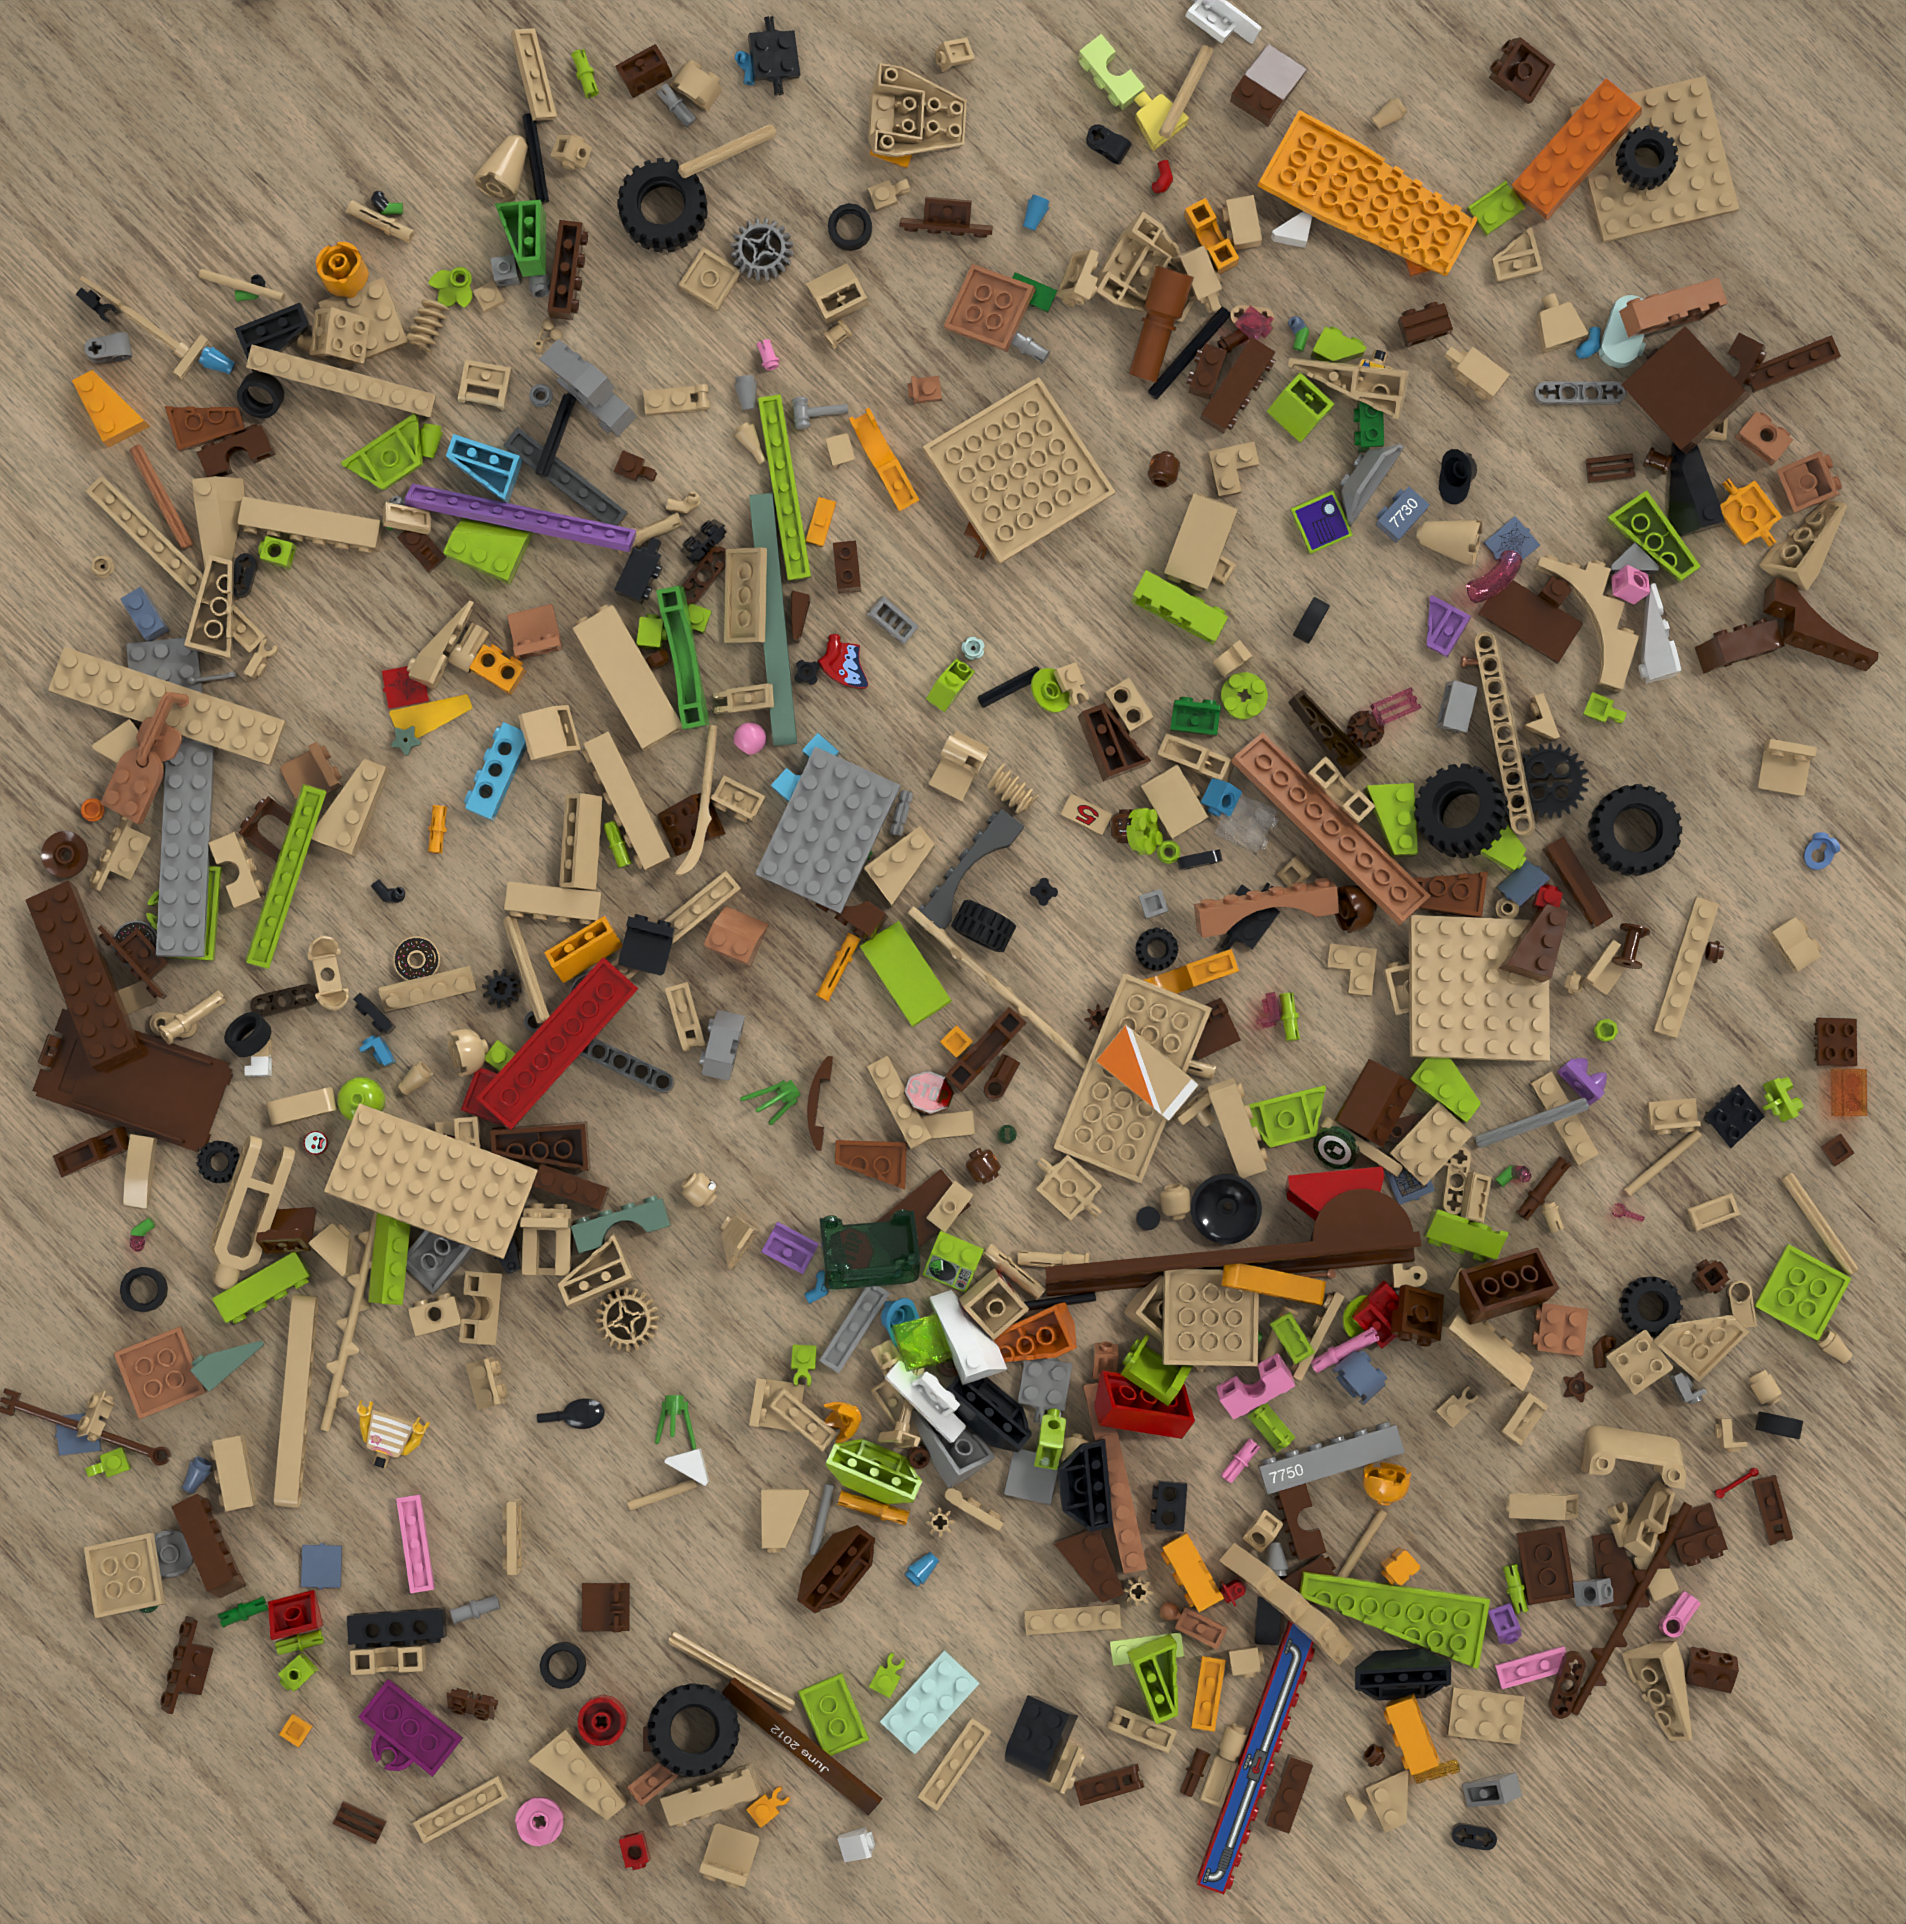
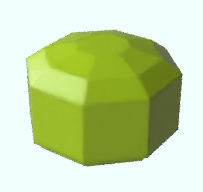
M1609 1018L1598 1021L1594 1027L1595 1037L1602 1042L1614 1040L1618 1033L1616 1023Z

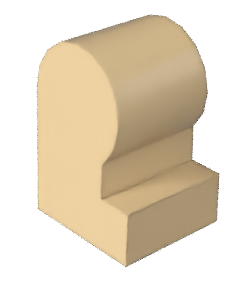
M1239 640L1214 660L1213 664L1223 677H1226L1250 661L1252 655Z
M1402 1263L1390 1264L1391 1288H1400V1286L1405 1284L1413 1287L1422 1286L1427 1280V1272L1421 1266H1411L1403 1270Z

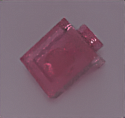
M1250 305L1236 321L1235 326L1250 338L1253 337L1259 340L1263 337L1265 339L1273 330L1271 324L1274 318L1270 316L1267 319Z
M1275 992L1266 993L1265 999L1261 1001L1264 1014L1268 1013L1269 1017L1256 1020V1025L1262 1024V1028L1276 1026V1021L1281 1020Z

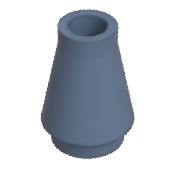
M199 1456L191 1460L182 1488L194 1494L212 1472V1463Z

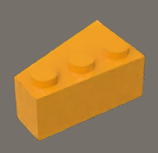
M93 370L72 380L101 440L108 447L150 427Z
M1187 1532L1161 1545L1164 1551L1160 1554L1166 1565L1172 1564L1176 1572L1172 1575L1178 1586L1184 1585L1187 1591L1184 1597L1190 1608L1195 1605L1198 1612H1201L1224 1599Z

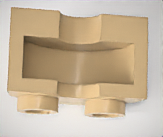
M691 59L688 63H684L669 86L678 94L689 98L695 105L708 112L723 90L718 84L720 78L712 72L705 73L701 70V66Z

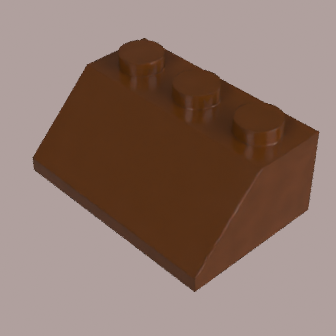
M1368 1059L1334 1121L1366 1141L1383 1148L1417 1085L1381 1064Z

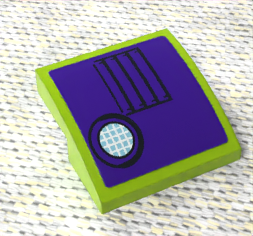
M1333 490L1290 508L1297 529L1300 531L1307 551L1310 554L1353 536Z

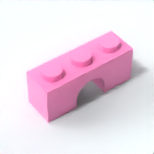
M1278 1353L1258 1363L1261 1376L1258 1382L1244 1384L1236 1375L1216 1386L1219 1400L1233 1420L1247 1414L1250 1410L1261 1404L1267 1403L1272 1398L1286 1393L1295 1386L1292 1372Z

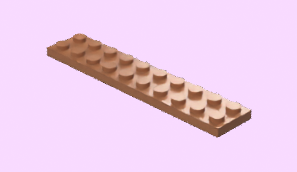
M1263 732L1233 757L1231 762L1399 926L1429 899L1431 895Z

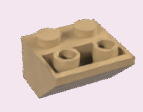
M847 263L806 283L826 325L868 305L867 296Z
M569 705L551 706L518 715L530 760L557 759L581 750Z

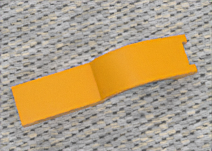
M868 407L865 409V414L856 419L853 416L848 419L897 510L901 511L919 501V498L898 459L887 444L873 413Z
M1232 949L1143 980L1178 994L1239 972V968Z

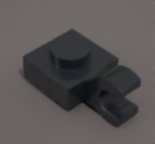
M81 287L76 293V296L99 314L100 318L106 323L110 322L105 316L108 310L113 311L115 314L118 313L113 305L101 304L99 302L101 298L91 289L87 292Z

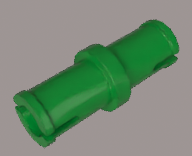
M264 1596L245 1604L241 1602L237 1604L238 1607L218 1613V1618L221 1619V1626L224 1628L240 1620L247 1621L249 1617L267 1611L268 1605L265 1604L267 1602Z

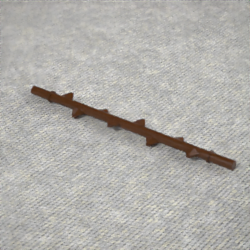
M1683 1502L1675 1519L1670 1523L1669 1530L1658 1534L1657 1539L1660 1542V1546L1647 1570L1634 1571L1639 1584L1626 1608L1614 1609L1613 1615L1618 1623L1605 1647L1592 1648L1591 1653L1596 1663L1583 1687H1580L1581 1691L1571 1711L1575 1715H1579L1588 1696L1592 1694L1591 1691L1594 1686H1606L1607 1681L1602 1674L1606 1663L1615 1647H1626L1628 1645L1623 1632L1637 1608L1649 1607L1650 1603L1645 1596V1592L1657 1570L1670 1568L1671 1565L1666 1558V1554L1679 1530H1682L1681 1526L1692 1508V1505L1687 1502Z

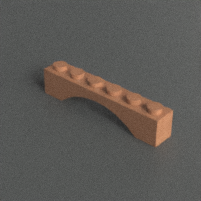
M1327 878L1316 879L1314 883L1308 884L1298 882L1292 884V887L1286 888L1280 886L1271 887L1269 891L1264 892L1257 890L1249 891L1246 895L1242 896L1226 895L1223 899L1219 900L1204 899L1200 901L1201 903L1194 904L1196 929L1202 938L1225 934L1242 918L1256 911L1271 907L1297 908L1315 917L1339 913L1337 886Z

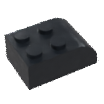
M1028 1695L1008 1741L1005 1761L1038 1778L1051 1782L1078 1715L1038 1696Z

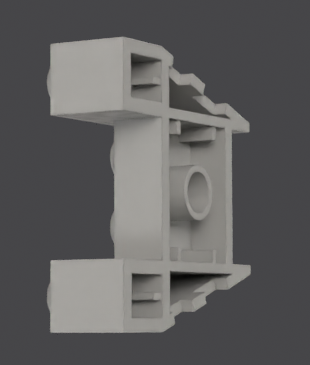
M558 339L539 359L559 376L556 381L600 421L598 425L606 433L613 432L618 437L637 417L631 408L612 392L615 387L610 380L590 362H585L578 353L573 352L561 340Z

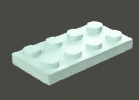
M944 1650L880 1720V1723L910 1751L916 1754L980 1682Z

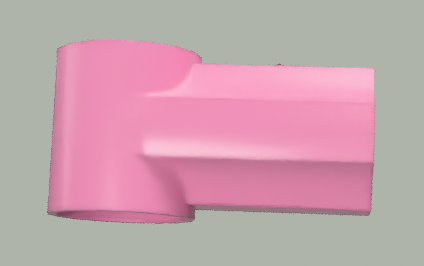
M1683 1591L1668 1613L1660 1619L1658 1625L1660 1632L1668 1637L1680 1636L1684 1631L1685 1625L1701 1603L1692 1595ZM1673 1619L1676 1622V1630L1669 1633L1666 1624L1669 1620Z

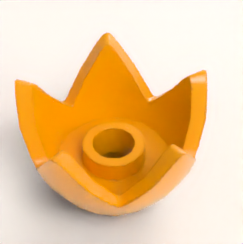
M845 1402L823 1404L825 1408L833 1409L824 1422L831 1428L840 1429L836 1443H842L850 1439L857 1432L862 1421L859 1409Z

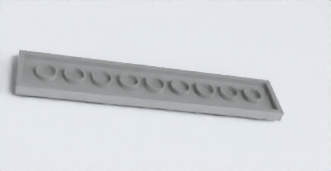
M182 737V743L176 756L171 760L165 761L156 943L157 957H205L210 846L208 843L211 841L215 747Z

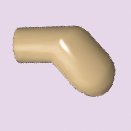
M690 492L682 501L669 498L666 510L688 514L699 506L700 496L696 492Z

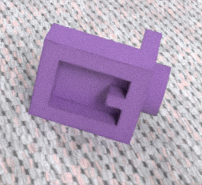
M1511 1603L1488 1611L1499 1644H1512L1522 1636L1521 1628Z

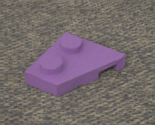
M1431 595L1429 601L1427 647L1448 658L1469 623L1471 616Z

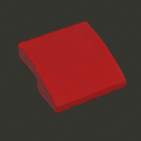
M1383 1280L1362 1301L1352 1315V1318L1364 1331L1371 1327L1376 1330L1377 1335L1375 1336H1379L1380 1339L1376 1343L1381 1349L1398 1336L1391 1334L1392 1312L1398 1309L1399 1295Z

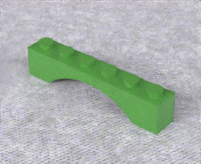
M674 586L656 590L660 613L673 659L682 729L689 730L710 726L685 589L682 586Z

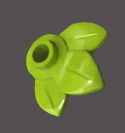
M456 267L452 271L440 270L428 282L430 286L439 289L438 303L446 307H450L458 302L460 306L465 308L472 300L473 293L470 288L472 276L464 267ZM464 276L465 279L462 283H458L456 281L457 277Z

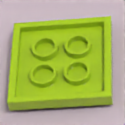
M1786 1244L1754 1307L1808 1337L1819 1341L1852 1278L1790 1244Z

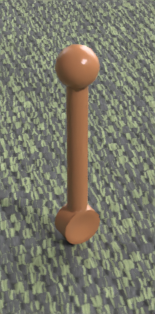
M1330 1269L1327 1272L1294 1275L1308 1278L1328 1277L1332 1279L1336 1276V1271Z

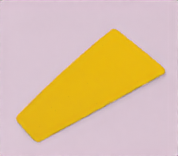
M464 694L391 710L389 715L395 728L398 727L406 730L414 726L415 737L418 739L471 710L472 704L469 696Z

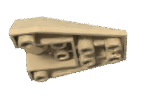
M879 63L870 93L868 141L873 154L899 157L963 146L967 100L902 66Z

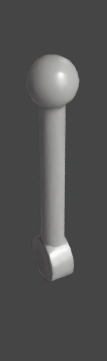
M235 672L197 678L189 676L187 683L194 685L196 682L231 679L235 678L236 675Z

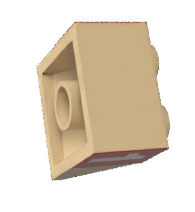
M996 1268L992 1269L959 1298L963 1308L993 1340L1029 1310L1028 1306Z

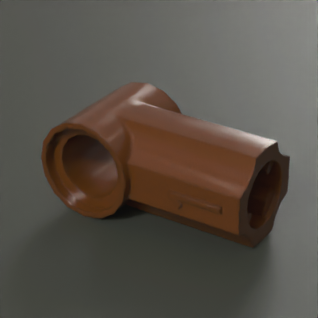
M1002 1053L984 1086V1094L988 1100L994 1102L1004 1097L1020 1062ZM992 1084H998L1002 1091L999 1095L994 1096L988 1092V1087Z

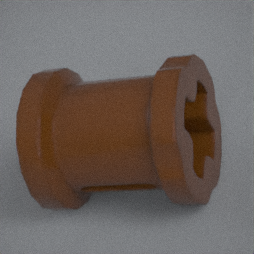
M1651 447L1643 467L1650 466L1665 475L1673 455L1669 454L1666 456Z

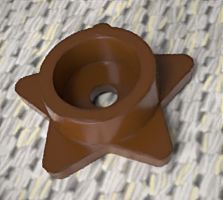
M1580 1371L1574 1378L1564 1377L1567 1385L1564 1397L1575 1396L1580 1402H1584L1585 1393L1593 1389V1385L1585 1381L1584 1373Z

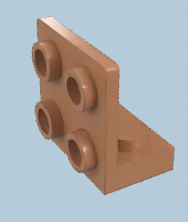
M552 604L507 615L514 643L513 651L518 660L563 650Z

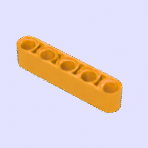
M1246 1264L1224 1265L1221 1286L1312 1305H1323L1326 1281Z

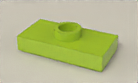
M1291 1312L1270 1323L1294 1365L1315 1354Z

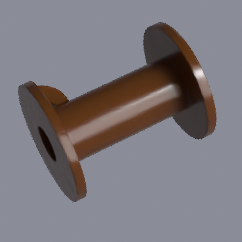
M1622 923L1620 924V929L1627 932L1621 957H1613L1612 962L1625 968L1641 969L1642 963L1636 961L1635 958L1640 938L1650 935V930L1640 925Z

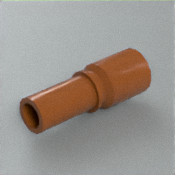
M1156 265L1144 303L1147 314L1141 320L1144 321L1128 374L1157 382L1172 330L1176 331V327H1174L1175 321L1182 318L1194 279L1193 276Z

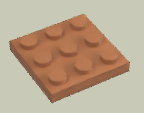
M972 264L943 327L951 332L1007 352L1036 289L1030 284Z
M182 1326L114 1353L139 1419L207 1393L204 1386L190 1372L193 1368L191 1363L195 1359Z

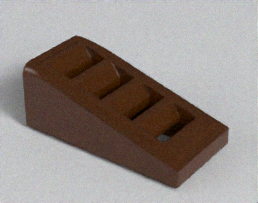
M792 590V637L794 642L799 643L811 598L809 594Z

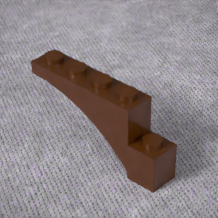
M1775 578L1765 589L1763 613L1784 620L1783 643L1863 671H1867L1878 660L1879 652L1851 640L1826 622L1797 590L1796 584Z

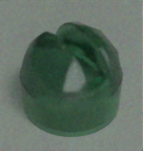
M1004 1125L999 1129L998 1138L1002 1143L1010 1144L1016 1139L1017 1132L1013 1126ZM1005 1128H1010V1140H1005Z

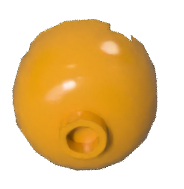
M1381 1462V1467H1373L1374 1463L1364 1467L1363 1487L1367 1495L1377 1501L1378 1504L1388 1506L1405 1497L1411 1481V1473L1407 1474L1405 1467Z

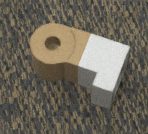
M271 1039L259 1052L251 1056V1066H245V1076L272 1077Z

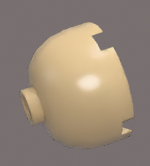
M463 1028L449 1031L447 1036H451L452 1041L447 1042L453 1066H459L461 1070L457 1074L460 1077H464L477 1072L485 1062V1053H488L486 1040H481L479 1035L471 1029Z

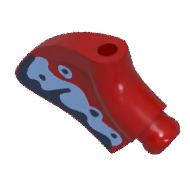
M830 634L828 636L829 642L826 645V653L817 660L819 666L828 677L842 685L866 689L868 681L859 660L860 645L840 642L841 637L839 634Z

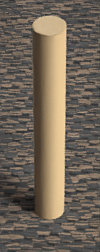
M691 1479L627 1502L628 1507L632 1511L697 1488V1482Z

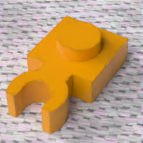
M781 1786L774 1789L771 1798L764 1793L746 1808L760 1828L780 1813L776 1808L778 1805L782 1806L789 1802V1796L783 1800L777 1797V1793L782 1790Z

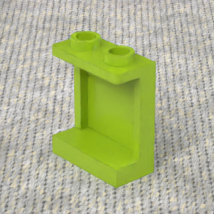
M1145 1334L1142 1340L1137 1338L1131 1346L1129 1353L1122 1362L1125 1367L1121 1375L1169 1406L1180 1391L1194 1365H1182L1178 1368L1175 1365L1162 1364V1356L1145 1345L1150 1337Z

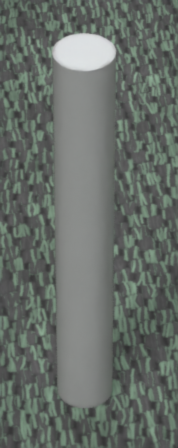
M824 1485L809 1551L811 1555H816L820 1550L834 1485Z

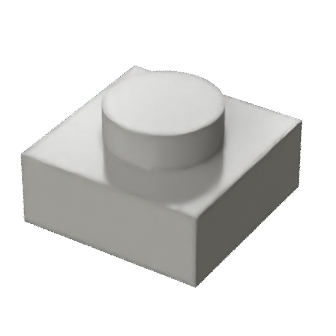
M1161 889L1138 896L1145 919L1168 912Z

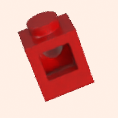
M1544 884L1535 892L1532 907L1539 909L1548 904L1559 908L1563 893L1561 890H1558V887Z

